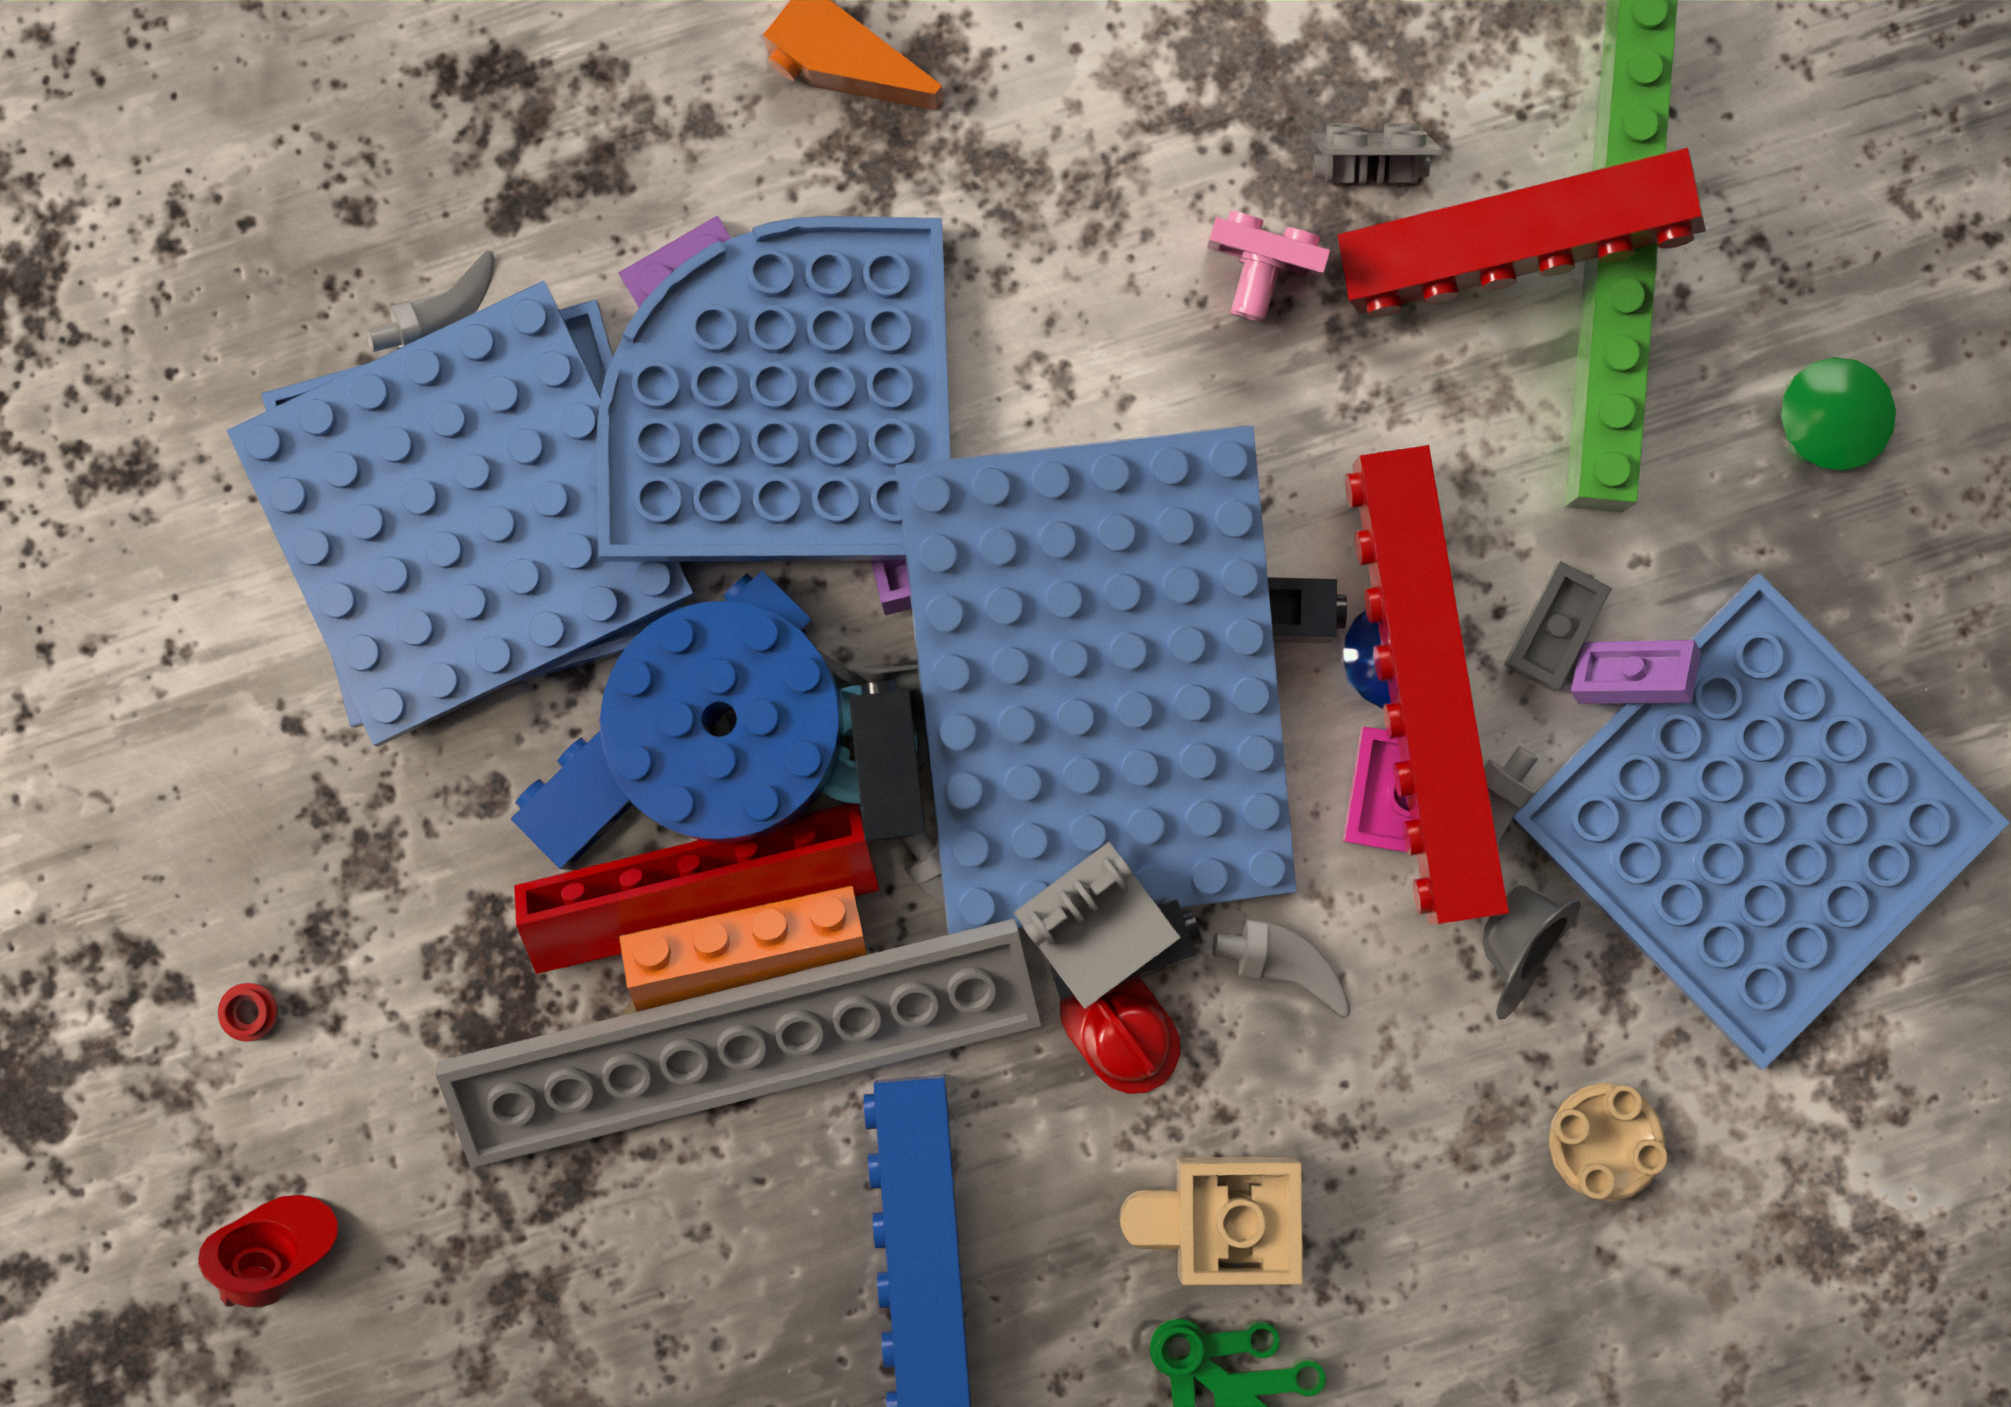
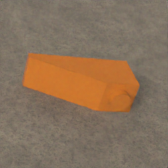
M790 0L763 34L767 52L770 54L767 58L768 62L780 74L791 81H794L799 76L812 87L936 111L943 103V89L939 82L831 0Z

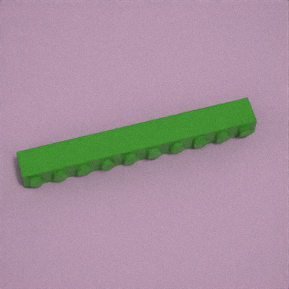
M1607 0L1593 171L1666 153L1678 0ZM1658 243L1635 248L1633 256L1621 261L1602 263L1598 258L1585 260L1565 507L1623 512L1637 503Z

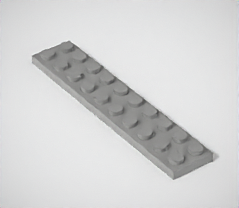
M1014 918L437 1061L435 1076L470 1168L1041 1027V1022Z

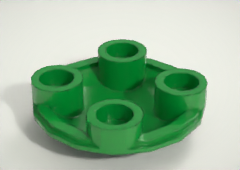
M1832 357L1813 362L1792 377L1786 385V392L1783 395L1781 421L1786 438L1790 443L1791 452L1802 463H1812L1819 468L1838 471L1864 466L1883 452L1894 433L1896 407L1891 390L1875 370L1858 360Z

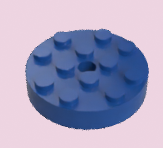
M711 601L688 605L660 617L641 631L624 649L611 671L604 690L600 715L601 740L604 754L615 781L628 799L646 816L660 825L686 837L716 843L743 842L771 834L788 825L806 811L819 797L831 778L840 755L844 728L843 706L835 678L828 664L811 641L793 624L779 615L761 607L735 601ZM711 708L715 712L726 708L735 710L737 722L731 733L722 737H716L711 734L709 727L713 717L709 712Z

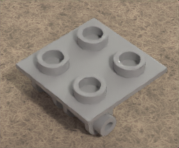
M1332 123L1327 124L1326 133H1312V140L1322 152V154H1314L1313 177L1324 178V183L1354 182L1355 155H1358L1359 183H1366L1368 155H1375L1376 183H1383L1385 155H1388V182L1417 183L1418 177H1429V155H1442V148L1426 132L1419 131L1418 124L1388 123L1384 124V133H1367L1361 131V125Z
M1110 842L1106 843L1014 912L1029 937L1041 949L1084 1009L1180 938Z

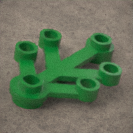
M1172 1318L1161 1323L1154 1330L1150 1338L1149 1352L1153 1364L1161 1373L1170 1377L1173 1407H1195L1194 1377L1213 1392L1215 1407H1268L1256 1396L1297 1392L1302 1396L1310 1397L1321 1392L1326 1382V1375L1321 1365L1316 1360L1307 1357L1296 1360L1291 1367L1227 1373L1210 1359L1211 1357L1249 1352L1252 1356L1261 1359L1275 1354L1279 1348L1280 1337L1275 1327L1265 1320H1255L1249 1323L1245 1329L1204 1333L1191 1320ZM1258 1329H1266L1272 1334V1341L1265 1349H1256L1251 1345V1335ZM1176 1337L1185 1338L1190 1345L1188 1353L1180 1358L1171 1356L1167 1351L1169 1342ZM1304 1367H1312L1318 1373L1316 1382L1310 1387H1302L1296 1381L1297 1373Z

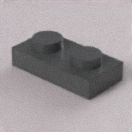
M1562 561L1556 563L1503 665L1553 692L1558 691L1612 588Z

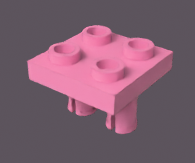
M1230 211L1227 220L1216 217L1207 248L1240 257L1239 262L1243 263L1244 266L1230 314L1262 323L1265 320L1278 275L1288 271L1317 280L1324 273L1330 250L1319 247L1320 236L1313 233L1286 227L1283 236L1261 230L1264 220L1248 214Z

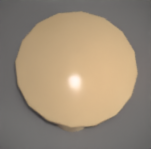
M1600 1083L1582 1087L1562 1102L1552 1119L1548 1144L1554 1167L1568 1186L1588 1198L1615 1201L1632 1197L1649 1185L1655 1175L1661 1172L1667 1163L1665 1137L1660 1117L1647 1099L1642 1097L1631 1086Z

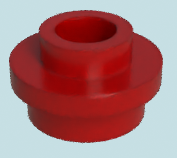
M241 983L233 986L222 996L218 1006V1020L222 1029L227 1035L238 1041L249 1042L265 1037L274 1028L278 1018V1004L274 995L266 987L257 983ZM247 1001L254 1002L259 1011L257 1019L252 1023L246 1022L241 1016V1008Z

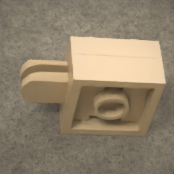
M1177 1157V1190L1136 1191L1129 1195L1121 1206L1119 1215L1121 1229L1131 1245L1139 1249H1178V1277L1182 1285L1303 1284L1301 1162L1295 1157ZM1230 1263H1244V1267H1230Z

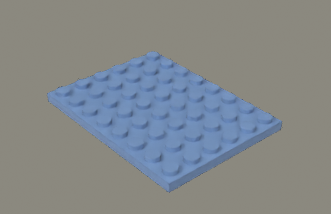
M1242 425L896 465L948 934L1014 918L1017 928H1023L1024 926L1015 916L1014 912L1108 842L1111 843L1157 906L1178 899L1180 907L1297 892L1254 426Z

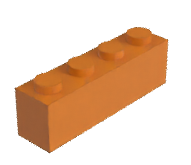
M853 886L619 936L627 988L636 1012L867 955Z

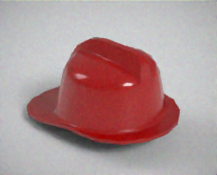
M1140 978L1115 986L1085 1009L1077 999L1063 1004L1060 1000V1019L1068 1037L1096 1075L1110 1088L1126 1094L1147 1093L1163 1085L1175 1071L1181 1054L1180 1036L1170 1016Z
M304 1195L281 1196L260 1205L233 1223L209 1235L199 1249L198 1267L204 1278L219 1289L220 1299L227 1307H232L236 1304L246 1308L269 1306L284 1298L293 1286L296 1277L316 1265L331 1251L338 1236V1221L332 1209L317 1198Z

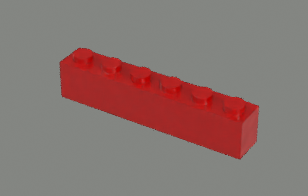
M1687 147L1337 234L1350 303L1359 314L1367 313L1369 317L1378 318L1400 312L1402 310L1401 304L1424 299L1426 304L1448 302L1456 299L1459 296L1460 290L1476 286H1482L1483 290L1507 288L1517 282L1516 277L1535 272H1540V275L1544 277L1562 275L1574 270L1575 263L1598 258L1602 263L1621 261L1633 256L1635 248L1658 243L1659 248L1663 249L1683 246L1694 240V234L1706 232L1693 163Z
M848 803L812 812V816L793 820L788 825L771 834L752 840L732 843L697 840L514 885L516 927L535 974H540L622 954L619 936L853 886L854 895L859 896L879 891L871 846L869 842L864 840L863 821L859 804Z

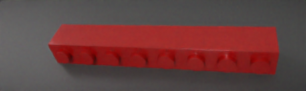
M1424 445L1359 455L1352 464V473L1345 474V488L1350 508L1359 507L1362 530L1355 531V548L1360 566L1368 565L1372 587L1365 588L1364 601L1369 622H1378L1381 645L1374 647V662L1379 681H1388L1391 703L1384 704V722L1389 739L1397 738L1401 761L1394 762L1393 775L1398 796H1407L1411 820L1403 821V835L1408 855H1417L1420 879L1413 880V895L1416 909L1419 915L1427 914L1428 925L1508 914L1509 910L1430 446Z

